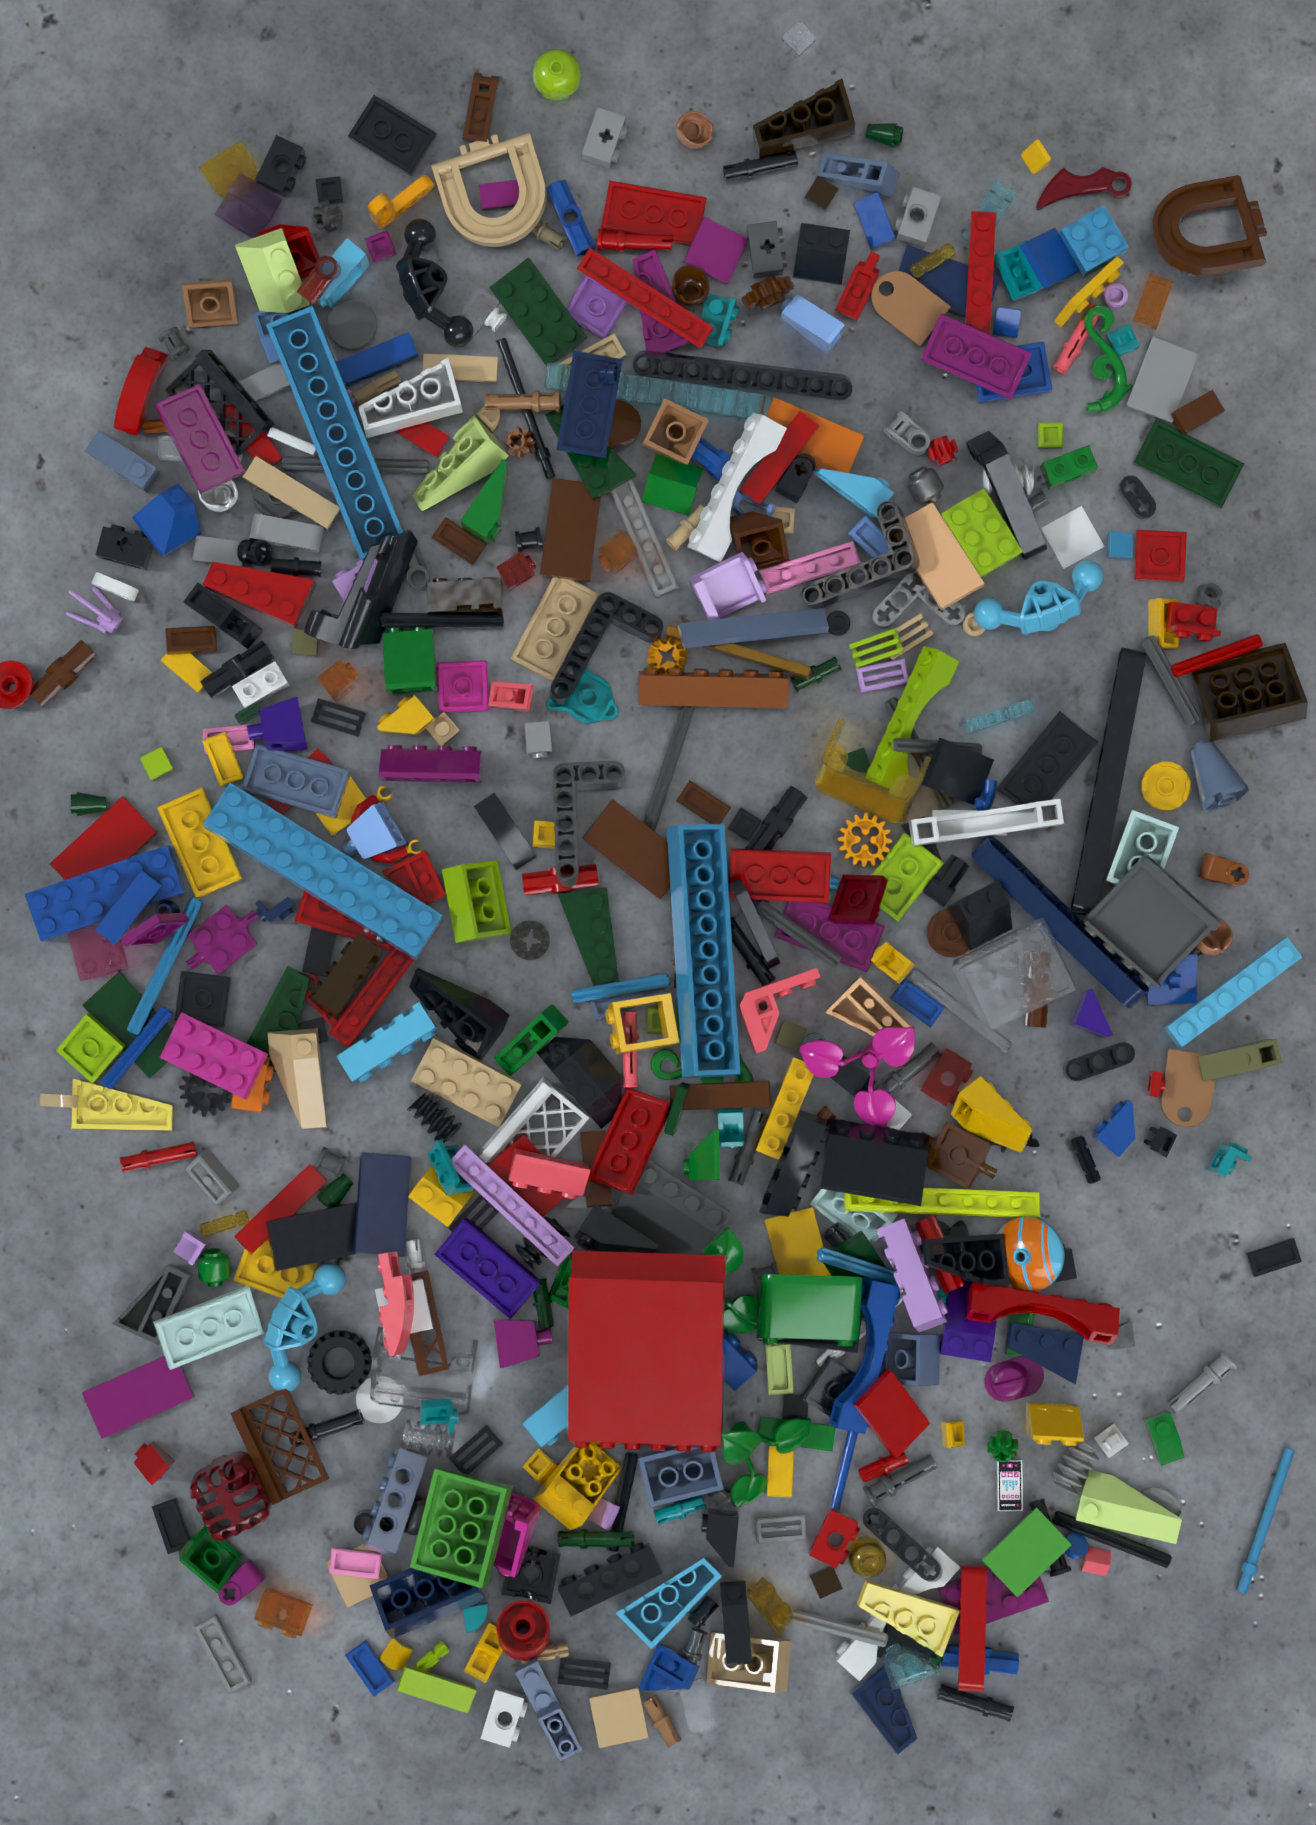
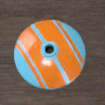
M1030 1216L1018 1217L1004 1224L997 1234L1004 1233L1010 1282L1008 1285L1021 1291H1039L1055 1282L1063 1269L1065 1259L1064 1246L1056 1230L1044 1220ZM1020 1252L1025 1255L1024 1261L1019 1258Z

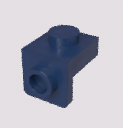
M287 897L268 911L259 900L255 903L258 907L255 911L263 922L268 920L273 924L279 919L284 921L294 913L292 909L296 905L291 898Z

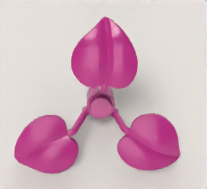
M914 1027L882 1028L876 1032L873 1042H869L864 1051L858 1050L856 1054L845 1060H841L844 1054L843 1049L838 1044L827 1040L806 1042L800 1046V1053L810 1072L821 1078H829L836 1075L839 1065L844 1066L861 1057L863 1065L871 1068L868 1091H859L856 1094L854 1108L858 1116L872 1126L885 1127L895 1113L896 1102L892 1094L884 1089L873 1091L875 1072L883 1057L886 1063L893 1067L907 1063L915 1046Z

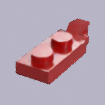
M871 251L866 263L859 261L858 265L856 264L836 306V312L858 321L879 276L880 270L875 268L879 260V254Z

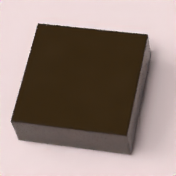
M817 176L807 192L805 200L826 211L839 188Z
M832 1566L810 1574L820 1599L843 1589Z

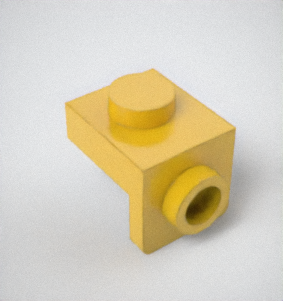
M887 941L875 950L871 959L878 969L898 984L902 982L915 966Z

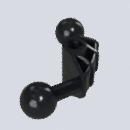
M425 219L412 220L404 231V238L408 246L403 258L396 264L404 299L410 305L416 319L420 321L425 317L442 329V335L446 343L453 347H463L473 338V325L464 316L448 317L434 307L448 280L447 273L435 262L419 258L421 251L433 245L436 238L435 228Z

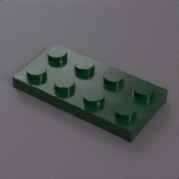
M529 257L489 287L548 368L588 338Z

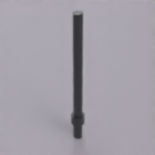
M506 338L498 339L496 342L515 394H526ZM521 409L528 430L532 432L530 436L536 441L534 444L536 460L541 463L546 479L554 478L555 473L549 459L551 455L548 447H545L532 409Z

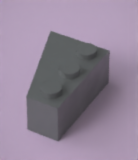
M166 1265L112 1324L157 1345L160 1344L153 1322L176 1313L193 1274L175 1265Z

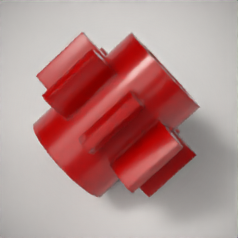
M946 435L930 442L931 448L927 449V454L931 462L936 460L938 466H941L956 459L954 453H957L959 449L955 439L949 441Z

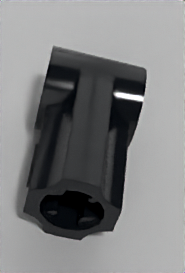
M951 854L939 874L933 877L923 894L944 907L954 894L956 885L966 873L969 865L959 857Z

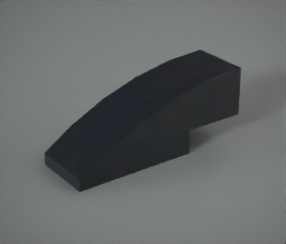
M198 582L183 601V603L247 649L250 648L263 630L252 620Z
M495 793L474 806L515 870H518L537 857Z

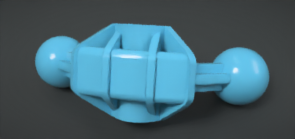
M1082 561L1073 569L1072 581L1074 586L1070 592L1057 583L1038 581L1031 586L1026 594L1021 613L1005 610L1003 604L997 599L985 598L975 606L974 619L981 628L987 630L996 629L1001 624L1021 628L1024 635L1037 631H1052L1060 623L1063 624L1070 618L1080 614V603L1086 593L1095 591L1101 586L1104 579L1103 570L1094 561Z
M334 1263L323 1264L316 1270L314 1280L298 1289L293 1287L287 1288L285 1295L273 1310L263 1342L265 1346L270 1348L274 1365L269 1372V1382L275 1390L287 1389L291 1392L299 1385L301 1380L300 1369L295 1363L288 1361L285 1349L302 1346L316 1336L318 1330L316 1319L306 1300L319 1293L335 1295L344 1288L346 1275L339 1265Z

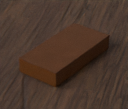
M1211 390L1175 410L1170 415L1181 433L1185 435L1222 414L1225 409L1214 391Z
M446 517L432 536L433 540L472 566L487 546Z
M215 626L165 628L167 655L217 652Z
M690 780L676 800V802L709 824H721L731 809L730 806Z

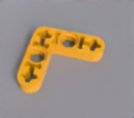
M426 174L413 182L392 200L385 193L378 195L368 205L371 220L379 229L386 227L428 194L435 184Z

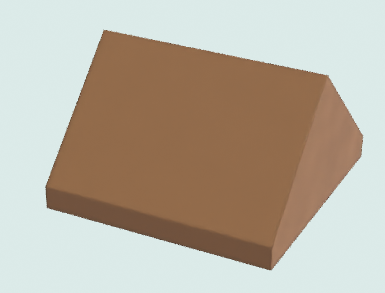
M232 279L182 283L189 328L238 324L236 287Z

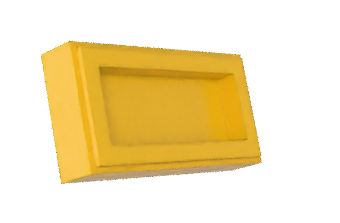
M166 653L161 659L167 667L198 693L203 689L200 681L212 673L190 653L170 655Z
M226 731L202 740L220 787L244 778Z
M769 1445L767 1496L792 1497L794 1451L780 1454L776 1450V1445Z

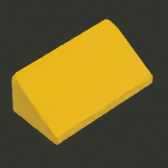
M1167 598L1150 599L1148 601V636L1154 635L1162 649H1179V638H1175L1174 633L1166 632L1168 603L1179 602V600Z

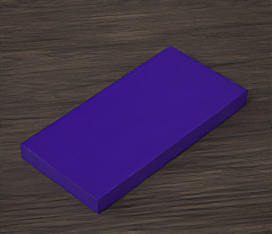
M467 1217L460 1222L434 1254L509 1319L515 1315L542 1283L538 1277Z

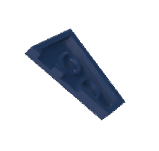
M1010 1322L1006 1343L1007 1348L1067 1381L1076 1384L1084 1340L1081 1334Z

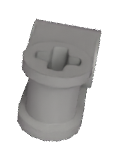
M898 411L896 419L889 427L883 429L884 433L891 440L900 444L914 456H923L927 453V449H929V435L902 411ZM921 438L925 441V446L916 448L912 445V440Z

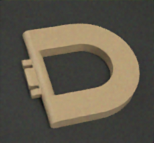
M530 132L499 142L496 134L491 136L493 144H489L488 139L487 142L475 141L469 143L470 152H467L465 145L460 146L459 150L462 155L431 165L446 215L456 231L467 240L488 247L509 245L528 235L540 221L546 206L547 190ZM509 153L519 186L518 201L515 207L504 216L498 218L484 217L478 214L471 206L461 168Z

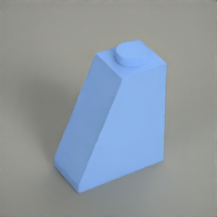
M798 294L793 299L788 297L780 308L782 310L781 319L826 354L829 353L843 335L845 325Z

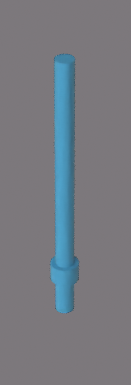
M1285 1447L1247 1562L1244 1561L1241 1569L1243 1574L1237 1591L1247 1594L1252 1577L1256 1576L1259 1567L1257 1562L1295 1452Z

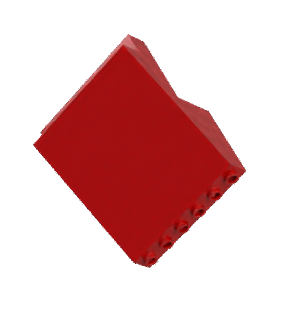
M572 1251L571 1278L569 1277L568 1441L574 1443L575 1448H589V1444H600L599 1448L615 1449V1445H625L627 1450H640V1446H650V1450L665 1451V1447H676V1451L691 1452V1447L701 1448V1452L715 1453L716 1448H722L721 1433H723L725 1355L723 1352L726 1285L725 1255Z

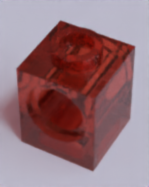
M521 551L498 565L496 569L509 591L535 576L533 569L536 568V565L529 555L525 557Z

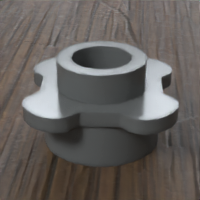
M1213 583L1199 586L1198 604L1212 606L1214 609L1221 606L1219 600L1223 593L1220 587Z

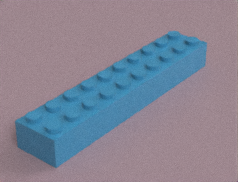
M314 306L270 322L266 324V327L361 560L366 557L370 546L375 544L377 538L387 533L401 534L404 530Z
M229 783L203 823L204 828L300 889L308 892L316 899H319L324 904L335 909L414 960L418 959L443 919L442 914L232 783Z
M724 824L676 825L667 829L682 1078L740 1074L725 826Z

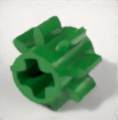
M1000 1430L995 1432L994 1436H989L987 1453H993V1458L996 1461L1007 1462L1011 1460L1012 1456L1016 1457L1018 1439H1013V1435L1010 1432Z

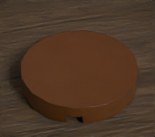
M616 400L608 445L626 446L635 441L640 433L641 418L639 412L631 404L622 400Z
M948 908L936 913L927 926L926 937L930 947L943 957L955 958L964 955L969 951V948Z

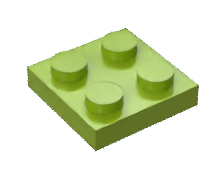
M87 1013L56 1051L93 1084L101 1077L126 1045L91 1013Z

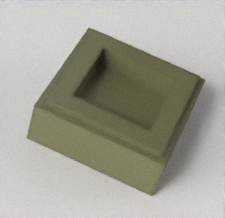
M293 629L291 654L317 656L318 639L307 635L302 629Z
M783 1020L775 1044L799 1052L807 1028Z

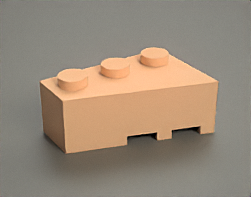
M863 975L825 1012L847 1022V1024L853 1027L855 1026L867 1032L873 1037L877 1031L885 1027H914L915 1029V1026Z

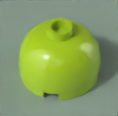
M550 49L542 53L536 60L532 71L533 82L537 90L545 98L554 101L569 98L570 95L578 90L582 79L581 67L577 59L571 53L562 49Z

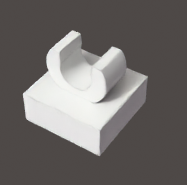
M1111 1423L1093 1436L1107 1458H1110L1129 1444L1114 1423Z

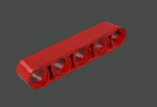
M961 1565L958 1691L984 1692L987 1566Z

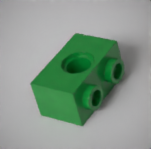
M1090 445L1045 461L1040 466L1048 490L1093 474L1098 469Z

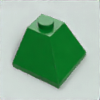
M713 1129L689 1153V1159L684 1160V1175H689V1180H720L719 1129Z

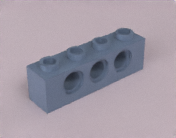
M402 1448L396 1450L395 1454H390L386 1467L390 1468L387 1477H382L378 1491L382 1492L379 1501H374L370 1515L373 1516L371 1525H366L362 1535V1539L365 1540L363 1547L390 1557L396 1554L428 1459L427 1457ZM396 1472L405 1473L407 1476L405 1484L399 1483L396 1480ZM389 1495H394L398 1498V1507L394 1508L388 1504ZM381 1519H386L390 1522L391 1530L389 1532L383 1531L380 1528L379 1523Z

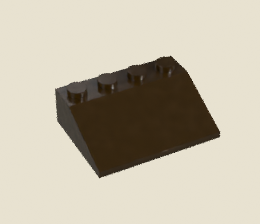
M1286 643L1252 650L1191 672L1200 713L1210 742L1307 718L1308 701Z

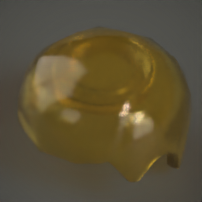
M867 1536L858 1538L850 1544L847 1559L855 1574L863 1578H871L883 1572L886 1567L887 1557L878 1540Z

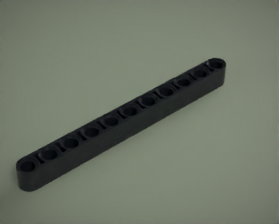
M1121 647L1072 898L1071 911L1075 914L1086 916L1101 898L1146 661V652Z

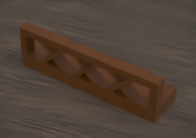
M428 1270L411 1274L412 1279L424 1277L425 1289L429 1299L428 1304L430 1305L431 1317H433L434 1322L433 1328L436 1331V1338L431 1345L422 1340V1331L410 1334L418 1376L448 1370L449 1366ZM437 1341L439 1345V1350L434 1348V1345ZM423 1344L426 1345L427 1347H429V1349H428V1351L426 1352V1354H425V1350H424ZM431 1350L441 1355L443 1366L428 1369L426 1358Z

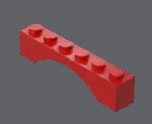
M973 1282L967 1291L966 1320L990 1324L999 1318L1011 1314L1034 1313L1053 1317L1066 1323L1090 1342L1112 1345L1118 1337L1120 1308L1112 1307L1108 1303L1095 1304L1089 1303L1085 1299L1072 1300L1057 1294L1044 1295L1039 1294L1035 1290L1021 1291L1011 1286H986L977 1282Z

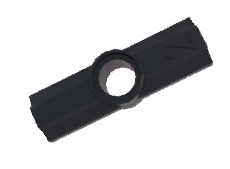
M262 640L241 655L239 653L221 665L220 669L205 677L200 683L210 698L214 699L233 685L252 675L257 669L274 659V656Z
M790 786L776 807L773 806L761 823V828L747 847L750 849L772 850L778 839L782 838L794 821L793 818L808 797L795 787Z

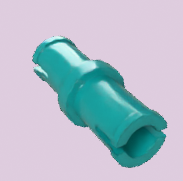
M702 1495L682 1501H675L674 1504L654 1510V1515L660 1526L679 1517L684 1519L687 1514L705 1509L706 1504Z

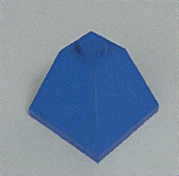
M179 483L161 492L132 517L162 557L196 538V535L199 536L201 534L194 502Z

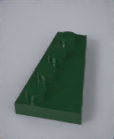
M564 404L561 406L560 413H556L553 410L545 415L557 438H559ZM609 446L606 459L566 452L593 501L636 477V473Z
M607 887L558 893L593 986L619 982Z

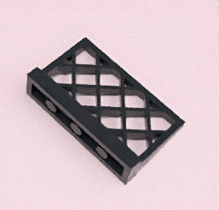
M201 350L195 356L196 359L165 391L171 397L177 394L174 390L181 383L188 384V389L193 387L194 384L205 385L204 393L209 402L221 403L220 418L218 420L224 431L225 421L237 422L236 437H227L228 439L236 440L235 452L239 457L264 431H268L274 425V422L212 350ZM199 365L205 371V382L194 381V370ZM210 385H217L221 389V400H210ZM226 404H233L237 408V419L225 418ZM242 422L250 423L256 430L250 437H241Z

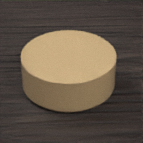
M974 612L968 613L962 621V629L970 637L981 636L986 630L976 623Z

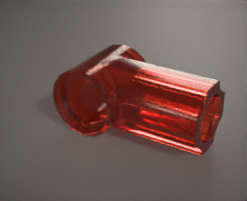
M331 256L320 257L316 262L315 268L297 292L315 305L331 283L340 276V264ZM328 262H332L334 264L333 272L328 275L323 274V266Z

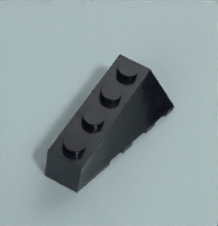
M799 1110L781 1157L777 1162L763 1196L760 1213L789 1217L791 1210H797L802 1198L798 1196L801 1187L806 1189L811 1176L807 1173L810 1165H816L820 1152L816 1151L820 1142L824 1144L828 1136L827 1120Z

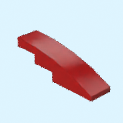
M309 1164L234 1236L235 1239L252 1255L269 1239L266 1221L294 1215L327 1181Z

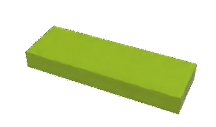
M407 1665L403 1669L396 1688L399 1692L465 1713L469 1712L477 1691L476 1687Z

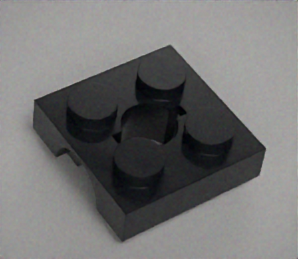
M528 1546L519 1573L515 1577L505 1576L501 1594L512 1597H525L537 1602L551 1604L561 1553ZM532 1561H536L534 1567L538 1569L540 1576L536 1581L531 1582L530 1586L527 1585L528 1581L523 1576V1570L531 1566Z

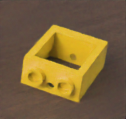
M671 993L612 1002L605 1011L606 1021L608 1024H611L613 1033L610 1034V1044L612 1049L616 1050V1054L671 1046L679 1043ZM657 1003L663 1039L626 1045L620 1009Z

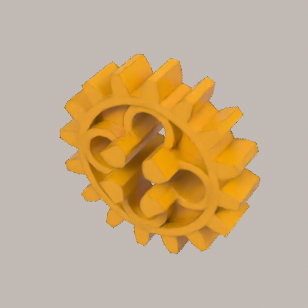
M864 813L863 819H860L856 814L854 815L855 822L852 823L847 819L845 823L848 828H840L839 830L844 834V837L837 839V841L844 844L839 848V851L846 850L847 854L844 859L853 858L852 865L854 866L858 861L861 862L862 868H865L867 862L875 866V859L883 861L884 857L881 853H889L890 851L885 846L892 843L891 839L886 838V835L891 831L890 829L883 830L882 827L886 822L882 821L878 824L876 822V815L870 820L867 813ZM853 827L860 828L861 835L864 837L868 835L870 828L874 827L878 830V835L872 836L868 841L870 845H875L878 848L876 854H871L866 844L860 848L859 853L851 851V846L857 845L861 840L859 836L852 834Z

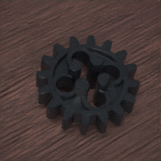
M190 1073L189 1077L182 1076L186 1084L179 1086V1089L185 1090V1094H182L180 1099L188 1100L185 1108L193 1106V1114L201 1110L202 1117H206L208 1111H210L212 1116H215L217 1108L225 1111L224 1102H232L227 1096L233 1093L223 1089V1094L220 1096L216 1093H208L207 1098L210 1103L207 1107L202 1106L201 1101L205 1097V1092L197 1091L192 1093L190 1086L196 1084L198 1087L206 1086V1081ZM208 1082V1086L210 1088L218 1087L217 1085Z

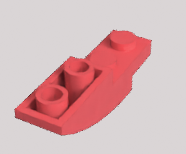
M397 1251L378 1254V1269L384 1281L383 1294L388 1300V1305L379 1306V1321L384 1328V1346L389 1352V1356L404 1353L410 1337L414 1316L411 1274L402 1275Z

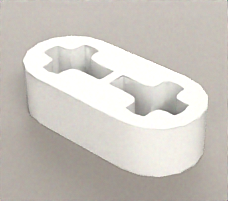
M98 572L95 573L91 582L92 585L132 602L135 601L139 592L138 589Z

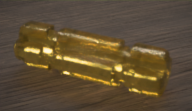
M950 243L945 244L940 248L941 250L937 249L921 259L920 263L916 262L911 265L910 272L915 278H919L924 275L925 271L928 272L943 263L944 259L948 260L956 253L954 247Z
M243 1210L235 1213V1215L230 1214L214 1219L211 1223L210 1221L201 1223L200 1231L203 1236H208L215 1231L218 1233L234 1228L236 1225L247 1224L249 1222L248 1214Z

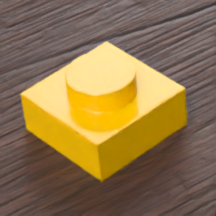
M534 820L532 847L555 849L554 822Z

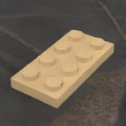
M436 1036L433 1037L411 1080L497 1127L501 1126L523 1082Z

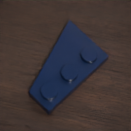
M887 1662L850 1694L893 1751L899 1754L913 1743L917 1736L901 1696V1690L894 1676L891 1662Z

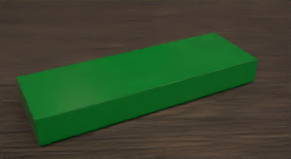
M761 1416L759 1432L763 1436L775 1440L774 1434L777 1428L787 1420ZM811 1423L809 1435L800 1447L833 1452L835 1427Z

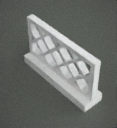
M543 1077L479 1150V1158L485 1163H490L506 1149L505 1147L509 1142L510 1145L513 1143V1138L516 1134L527 1133L528 1139L531 1141L530 1133L545 1132L546 1144L534 1146L537 1149H547L548 1156L556 1157L587 1122L590 1116L553 1087L548 1079ZM551 1094L560 1100L561 1109L546 1110L545 1101ZM563 1103L567 1105L569 1108H564ZM543 1104V1110H538ZM575 1112L581 1119L576 1125H565L564 1113ZM561 1113L562 1126L547 1127L546 1114ZM533 1115H544V1127L530 1128L529 1119ZM525 1124L527 1125V1129H521ZM563 1130V1140L560 1143L549 1144L548 1131ZM549 1148H555L550 1154Z

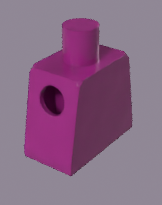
M494 1319L500 1368L539 1357V1345L553 1344L551 1329L536 1330L535 1320Z

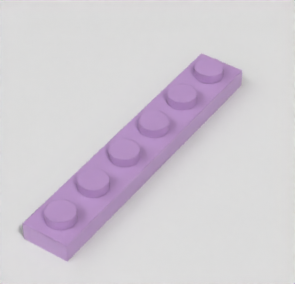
M466 1145L451 1159L456 1172L556 1266L559 1267L572 1253L575 1247Z

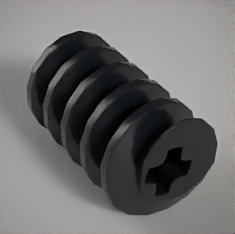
M433 1092L428 1095L424 1093L407 1110L410 1112L416 1109L414 1118L424 1117L420 1125L423 1127L430 1124L427 1133L437 1132L434 1140L443 1139V1143H445L459 1131L462 1123L459 1122L453 1125L455 1115L446 1117L449 1109L447 1107L439 1109L442 1101H432L435 1093Z
M544 1217L561 1235L571 1236L555 1218ZM523 1237L522 1240L525 1246L522 1247L516 1244V1250L520 1257L535 1271L532 1263L541 1265L540 1255L545 1258L548 1257L529 1239Z

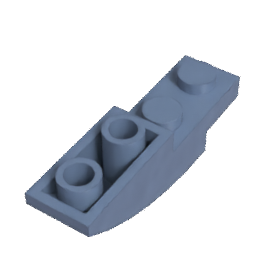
M535 1658L515 1668V1674L535 1710L537 1718L559 1761L582 1751L568 1716L538 1659Z

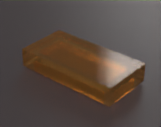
M1149 274L1132 322L1156 330L1173 282Z

